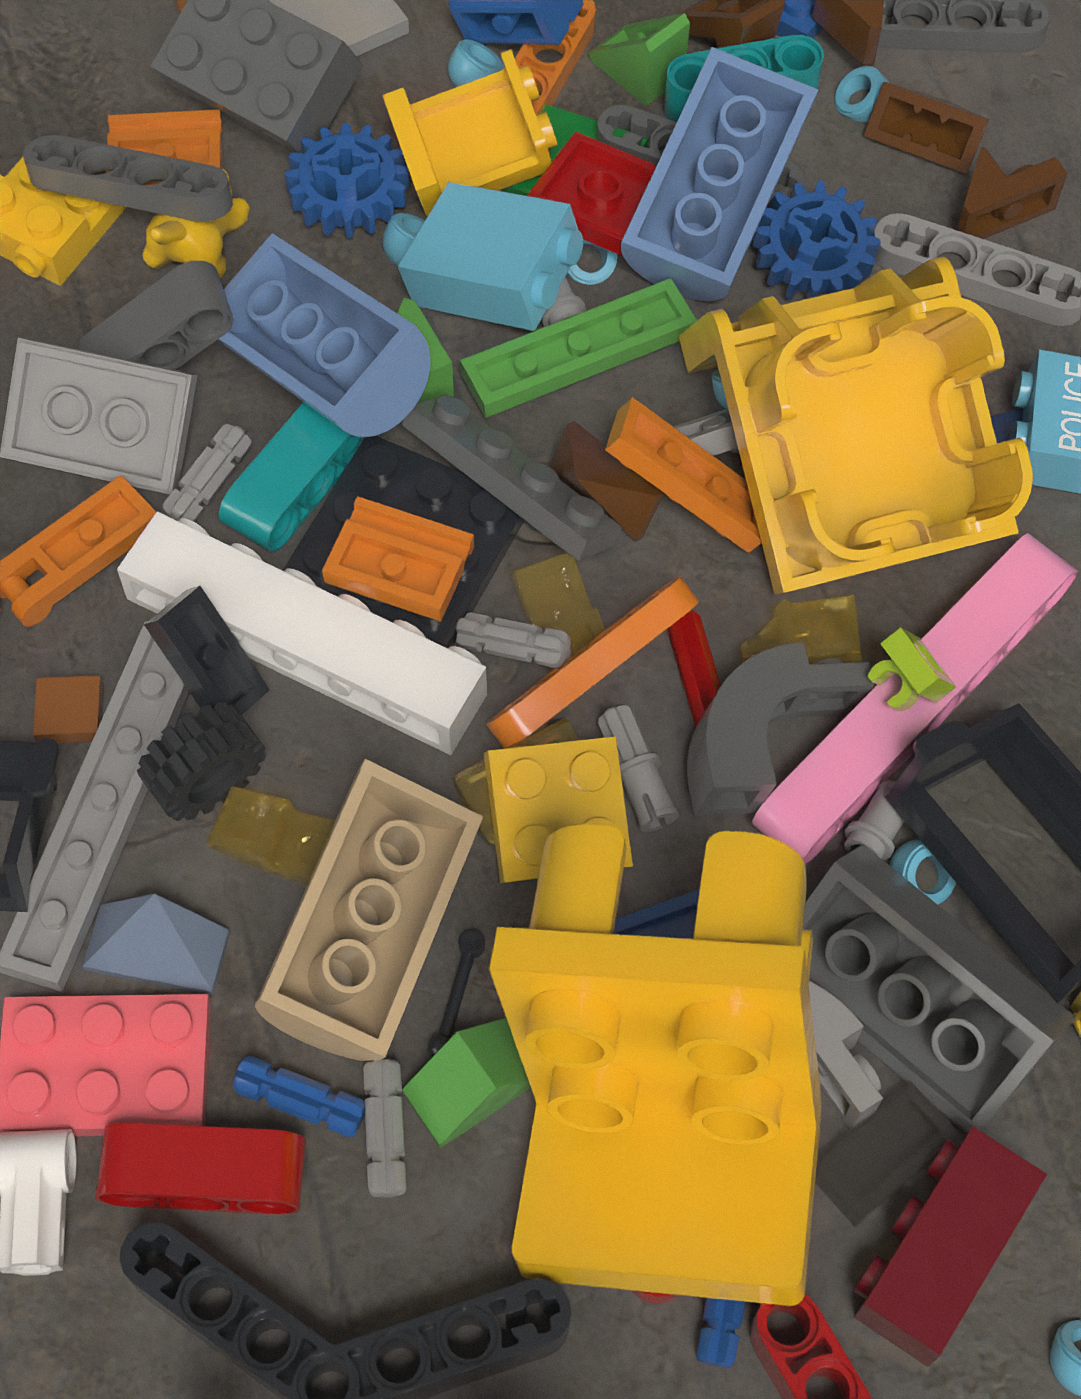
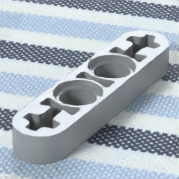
M889 214L881 218L876 225L873 236L881 239V244L875 259L876 263L884 269L891 268L895 273L904 276L924 262L937 258L942 253L954 252L961 255L967 262V265L963 268L954 269L961 295L1055 326L1072 325L1081 318V272L1073 268L908 214ZM895 238L905 240L901 247L891 245ZM923 245L929 247L926 258L919 256V254L921 255ZM999 270L1012 271L1020 277L1022 284L1016 287L1002 286L993 279L992 273ZM1033 281L1040 283L1036 294L1030 292ZM1058 291L1069 295L1066 302L1055 299Z

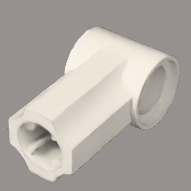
M71 1129L0 1132V1272L30 1276L49 1275L51 1272L63 1270L66 1193H72L74 1189L77 1169L76 1143Z

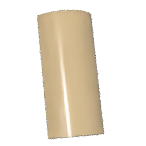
M364 759L359 766L255 1003L257 1012L284 1033L323 1051L360 1061H379L385 1058L483 816Z

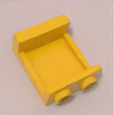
M511 49L500 53L504 68L501 71L416 103H409L404 87L382 95L414 187L427 217L448 182L499 191L542 175L552 163L548 148L558 145L552 125L546 112L539 115L535 114L531 101L540 98L532 72L529 65L518 68Z

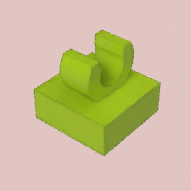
M901 627L880 643L892 660L878 662L868 674L869 679L879 686L885 683L891 676L899 675L901 677V690L887 701L889 706L897 711H904L912 707L918 700L919 695L937 703L956 688V685L921 639Z

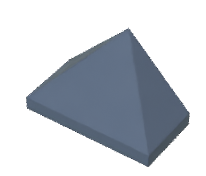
M157 894L100 905L82 968L87 972L213 996L230 932L229 929Z

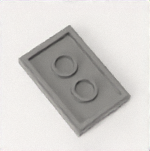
M18 338L0 457L106 481H113L122 475L133 487L170 494L174 488L177 490L179 488L178 483L182 471L198 374L30 338Z

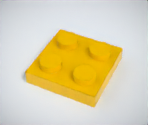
M616 736L489 750L484 753L500 883L538 879L544 844L548 836L560 828L577 824H605L618 827L624 835L627 848L624 868L633 867Z

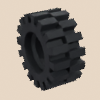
M225 702L217 703L213 709L208 704L199 708L197 716L193 717L190 712L180 717V725L176 728H173L171 725L167 726L161 731L164 738L161 741L152 740L147 746L150 754L141 756L138 762L141 768L137 769L138 776L167 816H171L173 820L180 821L183 817L186 820L196 818L200 810L204 815L213 811L215 803L221 800L225 804L233 797L230 793L235 789L242 791L249 784L246 778L257 775L261 769L258 763L265 761V747L241 714L231 704L227 706Z

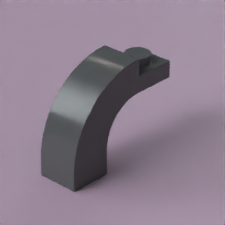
M804 642L772 647L752 656L738 666L726 678L699 720L691 739L687 759V779L694 816L756 813L777 785L767 743L768 725L775 721L792 717L848 715L875 685L868 677L871 670L869 662L844 663L841 659L830 658L809 665Z

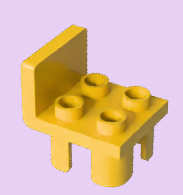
M946 257L930 259L901 278L891 268L878 271L854 288L780 305L774 296L763 298L738 316L739 321L734 323L730 322L725 310L710 311L679 335L688 373L715 367L719 369L774 595L1019 533L1015 517L1023 509L1031 493L1033 482L1031 461L1027 446L1022 438H1015L1000 443L996 442L981 380L982 376L1004 366L1005 357L1000 334L993 319L982 307L970 300L961 298L955 271Z
M577 824L554 831L548 836L544 844L529 929L497 927L489 968L536 1100L512 1244V1255L521 1275L528 1280L542 1278L554 1283L786 1306L797 1305L803 1300L805 1295L821 1121V1089L809 992L813 934L812 930L802 929L806 899V869L802 857L792 847L772 837L750 832H717L706 843L694 938L679 939L616 935L613 933L627 850L622 831L616 826L605 824Z

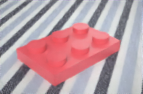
M209 995L4 997L0 1039V1132L71 1129L75 1137L104 1136L105 1126L113 1123L206 1126L212 1003Z

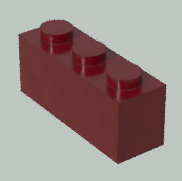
M974 1126L960 1145L949 1138L946 1140L926 1173L937 1181L925 1203L912 1196L890 1231L902 1240L889 1262L876 1254L854 1292L865 1298L854 1318L926 1367H929L942 1354L1047 1176V1173Z

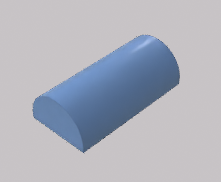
M712 47L621 242V252L626 262L639 275L652 284L672 278L681 295L685 298L699 301H716L726 297L816 99L818 89Z
M273 233L225 287L224 291L234 322L231 329L220 337L218 341L345 432L358 437H371L382 434L406 418L423 394L428 381L431 362L429 346L421 331L410 321Z

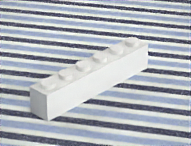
M156 512L117 568L127 599L157 614L187 589L201 586L248 658L449 755H452L487 696L486 666L481 665L480 661L469 651L457 646H450L447 649L430 641L412 624L402 620H395L392 623L370 612L364 603L355 597L347 594H341L337 597L316 587L315 583L300 571L290 568L282 571L263 562L260 556L250 548L238 543H233L229 546L209 536L205 529L189 519L180 518L176 521Z

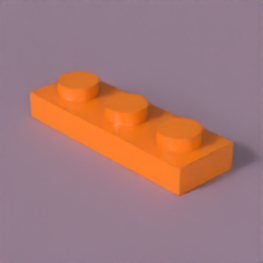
M630 398L617 410L605 451L618 459L622 465L632 469L660 489L672 501L681 504L713 527L718 534L728 538L747 553H750L762 543L747 482L743 477L635 398Z

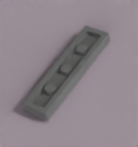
M447 394L421 401L404 418L402 426L576 560L580 561L614 547L622 527L604 514L603 508L597 502L576 493L559 480L558 474L552 468L535 462L514 446L513 440L507 434L492 429L473 415L469 406L463 401Z

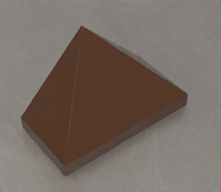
M883 82L864 136L968 174L989 119L947 100Z
M573 421L567 424L549 467L558 474L559 480L580 496L597 502L603 508L604 514L622 527L621 530L635 542L642 539L664 492L632 469L622 465L618 459L605 451L606 446L578 423Z

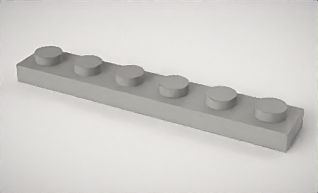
M144 625L29 884L28 912H17L0 950V973L63 992L148 791V788L138 776L137 769L141 768L138 762L141 756L150 754L147 746L152 740L161 741L164 738L161 731L169 725L173 728L175 727L189 694L188 689Z

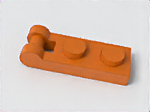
M122 475L118 476L0 560V598H8L12 603L11 612L24 626L31 627L40 623L51 612L54 604L129 551L156 514V511ZM36 570H39L44 577L29 586L26 582L27 577Z

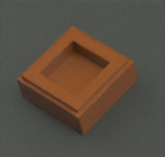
M100 675L36 678L33 725L35 741L44 738L53 739L58 744L91 743L93 741L103 713L104 684Z

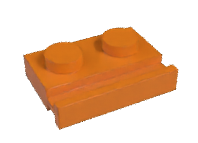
M220 109L108 115L109 133H107V145L191 162L198 161L201 164L223 169V124ZM152 181L143 185L149 186L163 181Z
M357 496L354 502V511L350 519H346L322 569L324 583L441 622L464 571L466 559L474 549V534Z

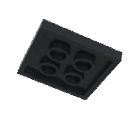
M378 436L364 437L283 571L288 568L300 571L308 576L315 583L316 587L337 597L341 594L353 596L364 603L371 613L392 623L395 620L408 622L418 628L426 639L448 649L450 646H454L458 632L455 626L458 619L464 618L470 612L473 613L525 520L465 473ZM357 496L474 534V549L466 559L464 571L441 622L324 583L322 569L346 519L349 520L354 511V502Z

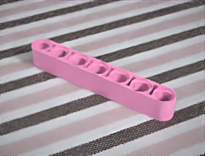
M1029 533L1023 535L921 639L956 685V688L937 703L919 695L918 700L912 707L904 711H897L892 709L887 701L901 690V677L894 675L880 686L876 685L771 793L755 814L752 825L765 836L777 839L792 847L800 854L805 865L808 864L875 795L879 784L882 781L889 780L915 753L913 749L915 741L920 736L938 728L1053 608L1075 580L1078 570Z

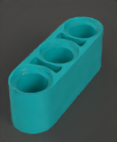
M789 35L717 48L819 89L824 52L819 42L811 37ZM710 50L684 54L670 62L666 74L664 115L666 119L678 121Z
M303 402L227 491L219 509L220 522L268 552L275 553L290 540L336 485L364 437L354 436L345 432Z

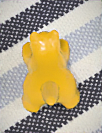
M233 198L232 208L225 216L208 222L191 221L157 214L152 218L146 229V245L142 252L143 261L149 267L155 269L164 268L173 261L183 263L206 261L212 263L217 268L219 277L222 278L226 273V259L222 255L223 236L226 233L239 229L247 221L251 208L245 199Z

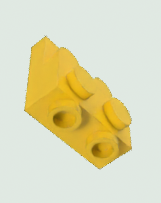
M22 157L5 177L0 175V256L12 261L28 276L34 278L41 276L61 286L126 207L35 187L30 182L25 161Z

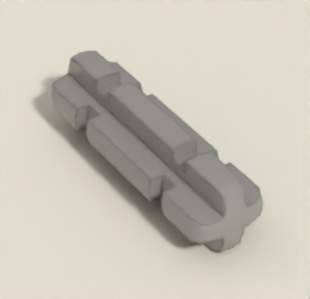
M224 424L211 440V444L214 447L211 449L207 446L179 481L178 485L182 489L178 491L174 488L163 502L161 510L164 515L176 521L180 518H186L193 522L197 520L203 512V507L200 504L202 502L206 505L209 504L234 471L235 465L232 462L235 460L239 463L251 448L252 440L241 427Z
M472 612L466 614L464 618L458 619L455 626L458 632L456 642L461 648L481 652L483 648L487 654L531 663L534 657L536 664L552 668L561 667L564 662L569 661L572 654L570 649L571 637L567 632L546 628L544 633H542V628L536 625L496 617L493 622L492 618L487 615Z
M373 1060L367 1062L363 1068L365 1095L370 1096V1098L365 1099L366 1152L368 1159L372 1160V1163L367 1165L368 1189L373 1197L392 1198L403 1195L406 1191L405 1162L400 1161V1158L405 1157L402 1097L397 1096V1094L402 1092L400 1064L396 1060Z

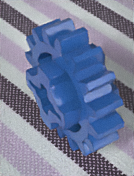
M343 123L340 134L333 135L326 127L320 128L321 140L318 142L304 137L301 140L303 154L290 153L289 155L290 170L285 171V179L293 212L302 211L303 222L306 226L315 224L320 220L322 221L324 235L329 236L337 226L344 227L346 238H352L355 227L363 225L367 232L370 234L375 233L376 219L380 218L383 221L389 222L391 216L394 215V207H405L406 190L410 189L408 167L405 166L402 150H392L391 136L386 134L375 140L373 139L372 126L366 125L359 134L351 132L349 123Z
M818 181L814 192L807 193L799 182L794 184L790 199L778 191L774 194L771 208H766L753 238L752 246L759 249L755 264L757 268L771 267L767 280L770 286L776 285L781 281L788 284L786 290L787 298L792 299L799 290L806 292V297L809 299L818 297L819 293L830 294L842 291L843 287L846 290L859 285L863 277L869 278L876 262L875 257L881 244V239L873 236L878 222L876 218H861L866 204L862 199L852 204L844 201L847 188L841 186L834 195L826 194L824 181Z

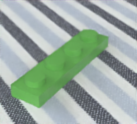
M669 278L460 360V373L485 418H488L680 341L679 335L694 324L697 319L672 278Z

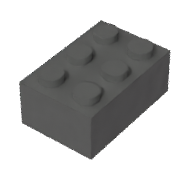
M188 0L150 67L176 91L211 110L220 109L222 116L290 153L303 154L301 140L304 137L315 142L321 140L320 128L326 127L328 129L364 65L343 40L267 0Z

